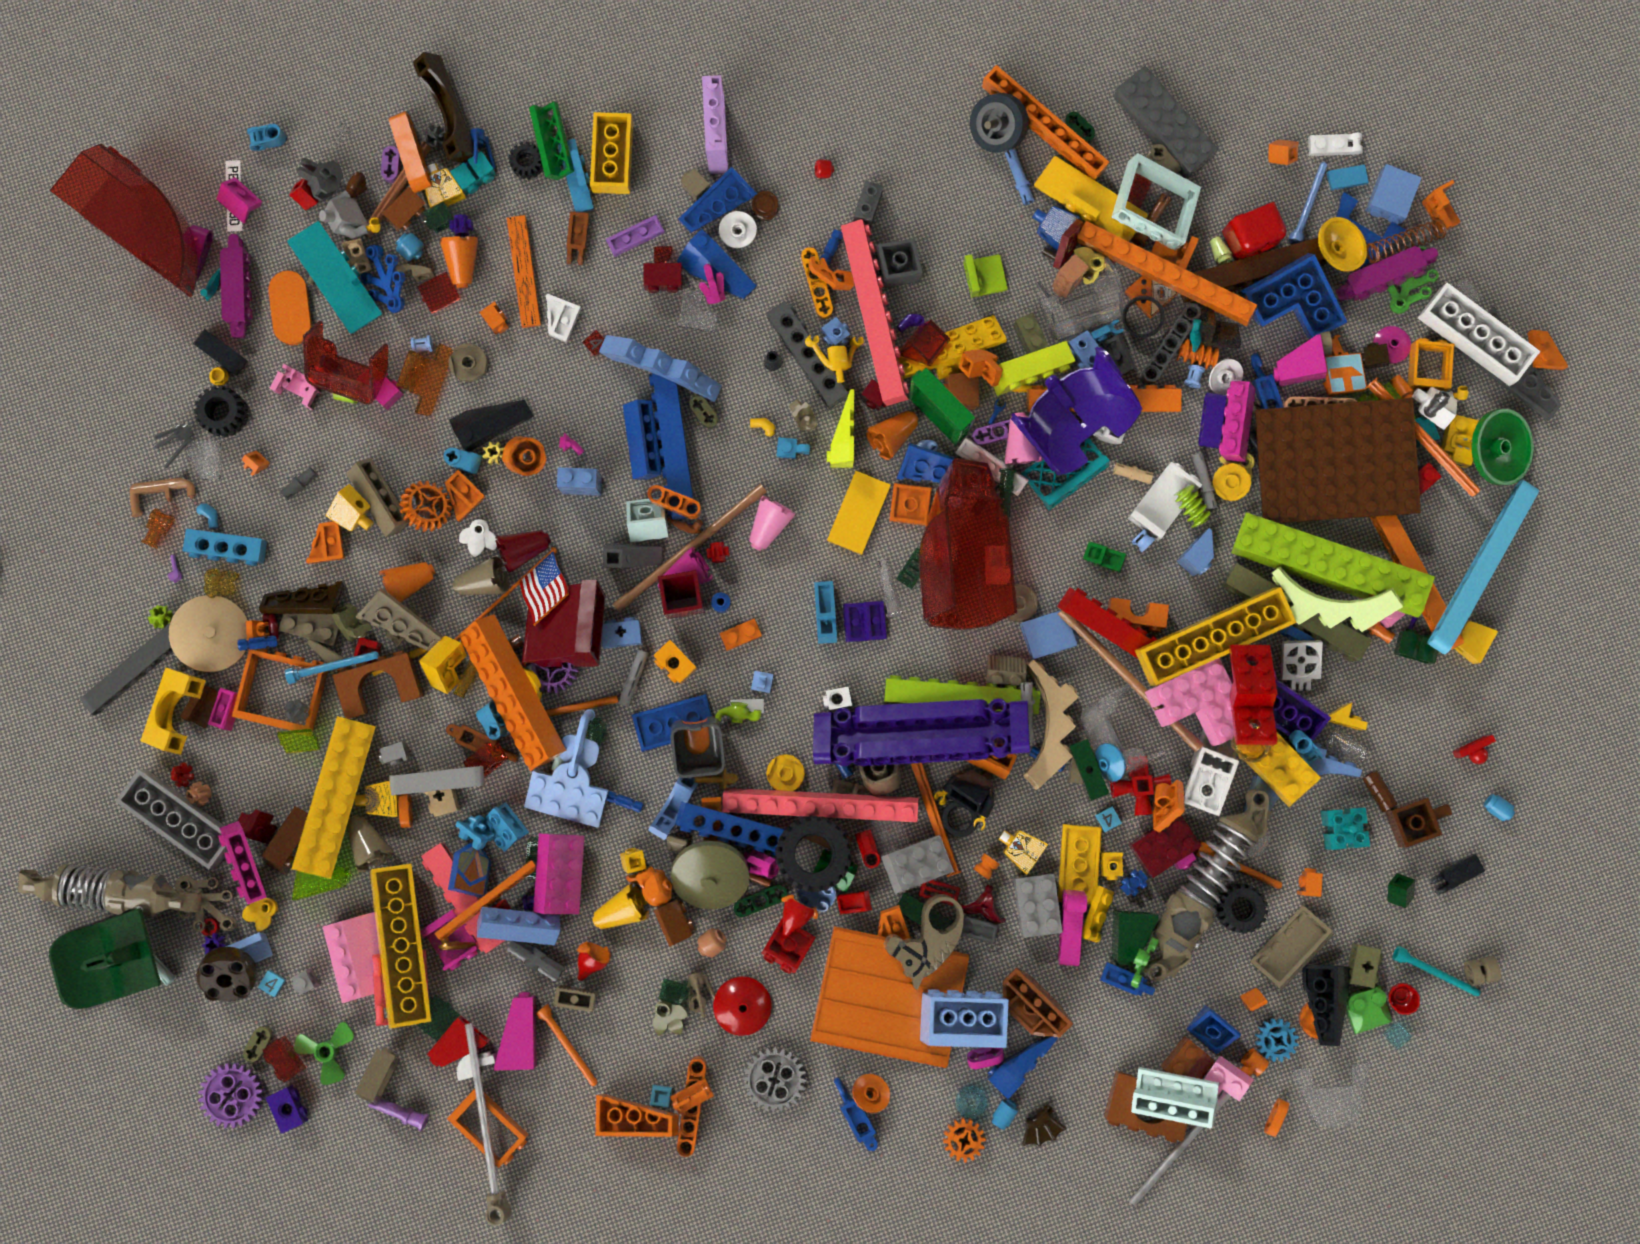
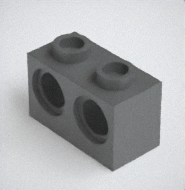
M865 181L854 213L853 222L863 219L865 224H869L871 228L883 194L882 185Z

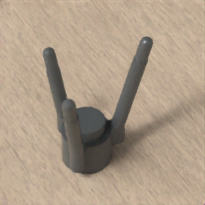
M185 422L179 423L177 426L154 436V439L157 440L174 433L155 445L156 449L176 437L180 442L184 440L164 465L165 468H168L186 445L193 441L191 436L194 433Z

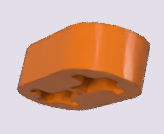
M411 793L398 795L401 828H411L413 826Z
M1280 1098L1276 1100L1265 1124L1264 1132L1273 1137L1278 1134L1288 1112L1289 1102Z

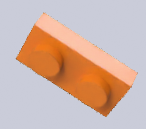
M755 618L719 633L727 651L762 637Z

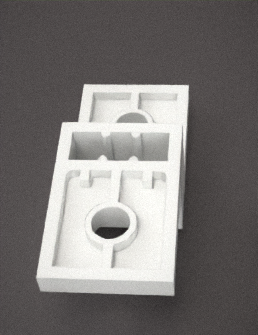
M1202 730L1199 740L1204 745L1197 752H1194L1190 766L1193 767L1184 792V803L1219 816L1239 763L1238 760H1235L1237 755L1235 748L1237 745L1235 738H1232L1212 747L1204 730ZM1205 785H1209L1212 789L1209 796L1202 794V788Z

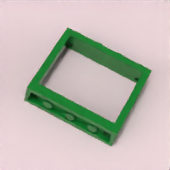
M927 368L923 371L919 369L912 377L908 398L956 446L969 434L975 417Z

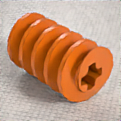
M1185 339L1179 348L1176 361L1183 357V363L1190 359V365L1198 361V366L1205 363V369H1208L1210 365H1212L1213 369L1218 362L1219 348L1215 347L1212 350L1211 345H1207L1204 349V343H1200L1197 351L1193 352L1192 343L1190 344L1189 339Z

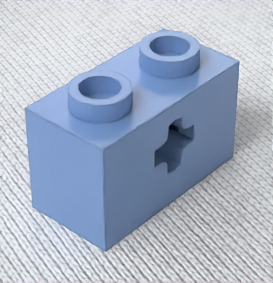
M635 617L624 618V622H616V619L606 620L605 624H603L602 645L604 649L643 644L641 622L636 620ZM620 628L626 631V633L623 634V637L617 634V632L620 631Z

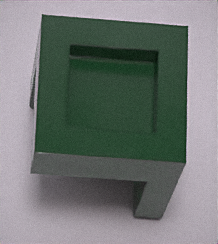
M1396 873L1388 883L1387 901L1406 908L1414 898L1415 879Z

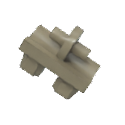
M796 399L789 405L793 412L791 414L801 432L804 430L812 431L817 427V419L807 402L802 404Z

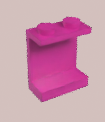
M452 909L420 931L421 936L428 938L445 965L443 967L444 971L448 969L453 971L462 965L460 961L465 958L470 960L478 954L477 945L461 950H441L438 948L442 943L434 933L457 917L455 909ZM466 923L448 936L449 942L475 943L477 941L473 935H469L466 931Z

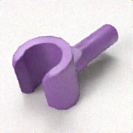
M171 555L173 571L168 573L170 581L176 583L183 578V575L177 567L176 556Z

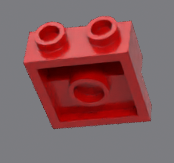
M782 917L761 954L764 955L763 959L771 964L776 962L781 965L780 969L783 972L790 974L797 971L816 937L802 928L795 930L788 937H785L782 934Z

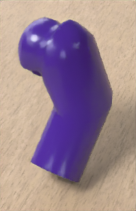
M908 314L896 328L901 333H904L909 326L923 325L925 319L920 314Z

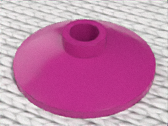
M1385 327L1374 337L1373 343L1378 342L1379 345L1387 344L1389 363L1391 364L1401 362L1410 353V338L1399 327ZM1391 341H1396L1397 346H1393Z

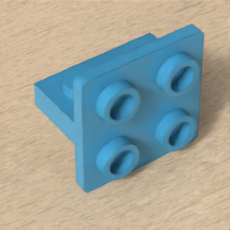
M506 802L499 807H494L485 817L484 825L486 829L495 835L496 845L504 852L529 833Z

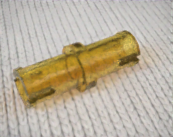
M470 659L463 674H460V680L453 694L461 698H465L471 683L473 684L475 681L474 676L477 669Z

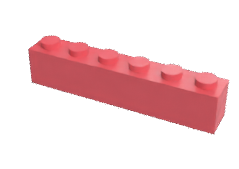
M444 842L439 843L421 856L423 866L427 871L430 870L432 872L434 883L438 887H442L445 892L443 896L448 903L452 902L456 908L454 911L457 916L481 899L480 897L448 890L453 855ZM478 913L466 922L465 929L469 935H474L477 942L475 943L481 952L489 953L506 940L477 937V920L480 914Z

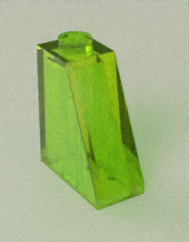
M335 865L331 879L297 871L292 900H301L346 887L351 879L350 867Z

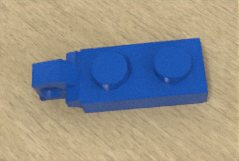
M1106 962L1099 979L1136 996H1141L1143 992L1153 996L1155 992L1154 987L1146 984L1147 979L1142 977L1138 989L1131 986L1135 973Z

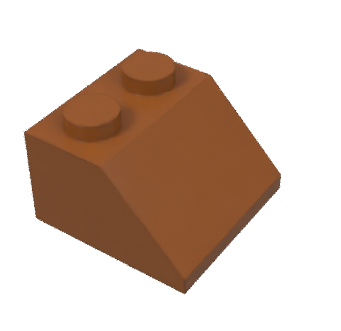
M676 899L653 910L669 947L694 935L693 930H695L691 919L687 920L685 915L687 909L683 901L679 902V899Z
M1184 1036L1160 1067L1168 1073L1202 1079L1216 1061Z

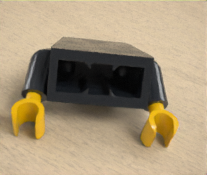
M974 770L952 775L942 787L943 791L935 793L934 799L937 800L940 796H943L939 804L944 805L947 802V797H949L974 815L978 816L980 814V818L974 821V828L978 822H982L981 831H983L986 827L985 819L989 817L994 806L993 783L990 782L992 776L987 771L978 774Z

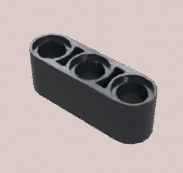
M203 329L193 342L195 346L236 376L248 362V360L206 329Z

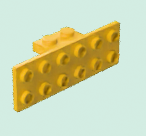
M1057 156L1052 158L1034 183L1036 189L1065 206L1070 212L1076 213L1084 221H1088L1128 242L1136 234L1133 228L1121 224L1112 218L1118 197L1116 193ZM1127 201L1126 209L1145 219L1148 217L1146 212Z
M992 315L900 348L901 357L899 362L903 364L906 375H903V378L906 379L914 376L919 369L923 371L925 368L928 370L935 368L939 380L946 378L950 374L961 373L963 371L959 368L963 352L975 349L986 350L1007 342V338L997 319Z

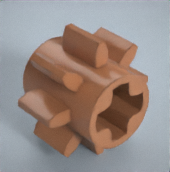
M201 781L193 783L189 786L190 790L186 792L188 801L191 804L196 803L197 807L205 805L212 796L210 787L207 784L202 785Z

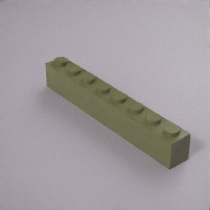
M1238 563L1232 566L1222 583V586L1226 587L1225 590L1228 593L1240 595L1243 597V601L1278 587ZM1292 601L1290 603L1288 602L1289 607L1293 605ZM1319 613L1300 625L1297 622L1292 625L1315 640H1321L1327 645L1326 648L1335 653L1338 651L1343 654V658L1350 662L1361 660L1372 641L1341 622L1331 629L1328 625L1324 626L1319 619Z

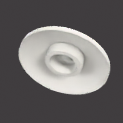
M734 211L727 214L719 225V234L722 241L732 248L748 246L754 240L757 232L754 219L742 211ZM740 229L742 232L737 235L735 230Z
M1225 359L1215 365L1209 377L1211 390L1216 394L1227 396V389L1230 388L1231 381H1242L1243 379L1241 364L1234 359Z

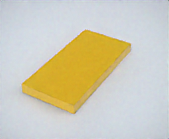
M855 471L827 541L862 555L891 485Z
M1062 824L1058 902H1062L1063 890H1079L1086 893L1087 905H1091L1098 887L1102 827Z

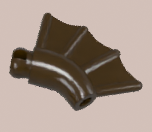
M1046 1104L1035 1116L1025 1118L1026 1131L1022 1142L1023 1146L1036 1144L1040 1147L1046 1141H1055L1058 1134L1067 1129L1052 1117L1051 1114L1054 1112V1109L1050 1105Z

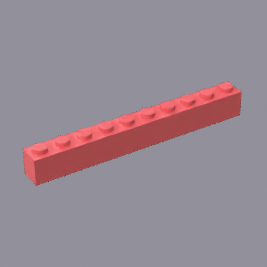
M863 219L842 225L841 229L882 401L886 406L909 400L907 393H910L908 383L904 382L903 375H906L904 366L899 362L901 352L899 347L895 345L894 340H897L894 328L891 329L890 323L893 322L890 311H887L886 305L889 303L886 294H883L882 291L884 282L877 271L880 270L878 260L874 258L873 253L876 252L873 241L870 242L869 237L872 235L869 224L866 225Z
M726 788L723 792L722 812L917 822L919 798Z

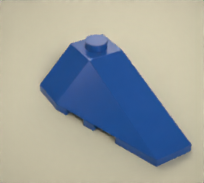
M703 229L688 242L677 259V262L681 263L682 267L690 275L699 277L706 282L707 278L703 266L710 264L715 283L716 274L721 272L724 275V291L743 300L757 287Z
M1045 1036L1006 1058L1002 1063L993 1065L987 1072L989 1074L987 1076L988 1080L1009 1099L1026 1080L1024 1074L1032 1071L1037 1066L1038 1061L1036 1059L1038 1057L1042 1058L1058 1038Z

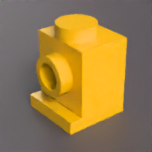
M629 848L624 853H620L622 868L627 874L646 869L643 850Z
M1100 852L1101 876H1106L1107 880H1118V876H1123V853ZM1111 863L1116 864L1115 870L1110 869Z

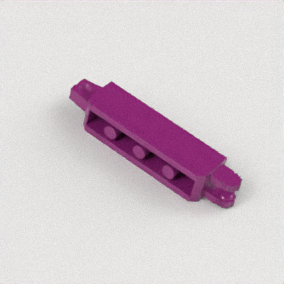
M233 233L228 237V248H223L220 251L222 319L230 325L231 336L234 339H243L246 337L247 326H251L250 319L253 318V312L250 308L252 292L249 290V283L252 282L251 272L249 271L251 255L244 249L243 240Z
M1414 246L1349 274L1346 284L1335 290V295L1339 302L1353 299L1354 302L1357 300L1363 301L1369 298L1371 294L1376 292L1382 293L1394 284L1396 286L1401 285L1408 278L1413 276L1417 278L1423 275L1427 266L1436 262L1438 250L1432 247L1421 251L1419 247Z

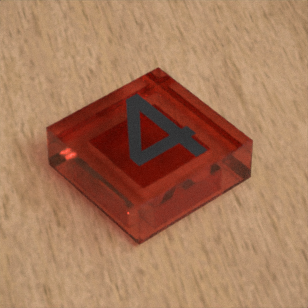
M595 330L582 343L595 357L600 354L599 350L604 342V338Z

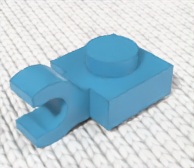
M1114 320L1111 324H1107L1090 334L1099 344L1107 340L1109 334L1116 336L1121 334L1124 329L1116 330L1114 325H1117L1119 320Z
M778 437L776 456L778 458L796 459V453L810 455V445H797V439Z

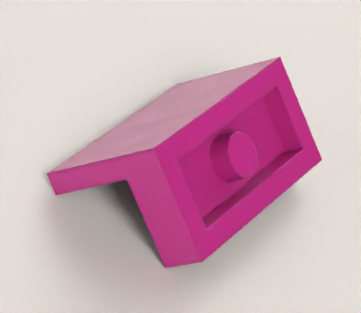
M236 177L221 183L217 200L243 224L246 223L249 212L261 207L262 201Z

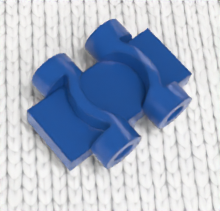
M1134 869L1130 873L1132 877L1128 879L1126 876L1121 880L1122 885L1120 888L1127 896L1131 894L1134 897L1139 893L1137 890L1139 886L1141 889H1144L1148 885L1146 882L1148 878L1142 870L1137 871Z

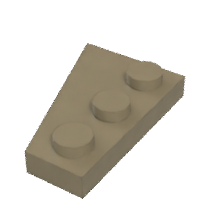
M283 614L278 629L282 632L332 646L336 645L340 633L332 614Z

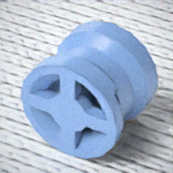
M1143 529L1131 543L1137 545L1142 553L1153 543L1155 538L1150 537L1147 531ZM1143 534L1144 536L1137 542L1136 540Z

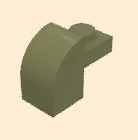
M346 604L335 610L332 616L343 636L352 642L364 637L372 627L368 621L356 618L358 611L355 606Z

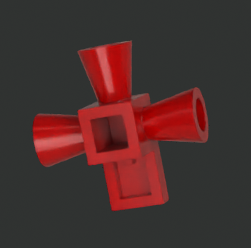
M1147 756L1126 758L1129 781H1110L1112 798L1130 793V796H1136L1134 816L1153 814L1148 795H1154L1155 787L1158 784L1166 783L1171 785L1170 774L1152 778L1148 771Z

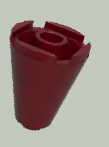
M542 530L495 537L500 557L504 562H507L504 566L508 573L513 572L549 548L548 544L551 543L548 533H544Z

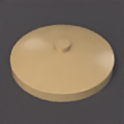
M214 595L199 596L187 601L175 612L169 626V642L176 657L187 667L200 672H219L233 666L246 652V650L240 651L238 649L237 642L239 639L247 640L246 621L248 620L243 611L226 598Z

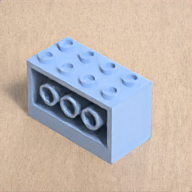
M928 989V993H922L920 1041L928 1046L1007 1047L1008 999L1002 997V994H998L995 991H985L984 995L983 993H978V991L970 990L966 991V994L958 990H947V993L936 989Z

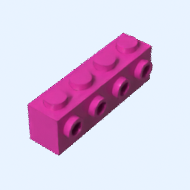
M1231 381L1230 388L1227 389L1228 405L1224 409L1226 420L1225 424L1222 425L1223 441L1219 445V453L1226 461L1246 462L1256 388L1250 381Z
M239 821L219 828L221 835L218 838L221 846H226L227 852L224 855L227 863H232L234 869L230 870L233 880H238L240 886L236 888L240 898L244 897L247 905L266 898L265 890Z

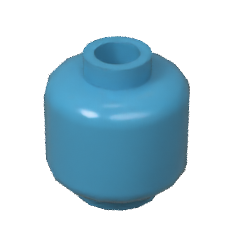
M404 233L395 243L397 245L396 251L407 261H412L413 259L417 261L424 254L422 251L424 243L413 233Z

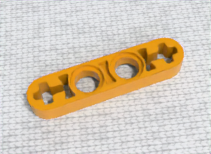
M807 247L801 253V260L816 314L821 319H828L832 316L833 306L827 284L819 277L812 279L809 276L811 271L809 267H806L809 266V259L805 258L807 253L814 255L813 257H815L817 264L820 261L819 256L814 248ZM816 288H823L825 294L822 297H818L814 294ZM821 301H824L825 307L829 308L827 314H824L823 311L820 312L822 310Z

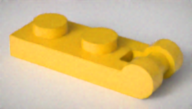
M1098 885L1082 928V938L1095 943L1101 940L1100 931L1106 920L1109 906L1113 901L1114 891Z

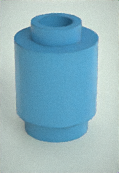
M1491 794L1483 804L1486 811L1501 821L1510 820L1515 814L1514 805L1499 795Z
M1010 1099L1006 1101L1001 1100L992 1115L993 1119L991 1122L1000 1129L1005 1130L1006 1127L1010 1126L1019 1111L1016 1108L1017 1104Z

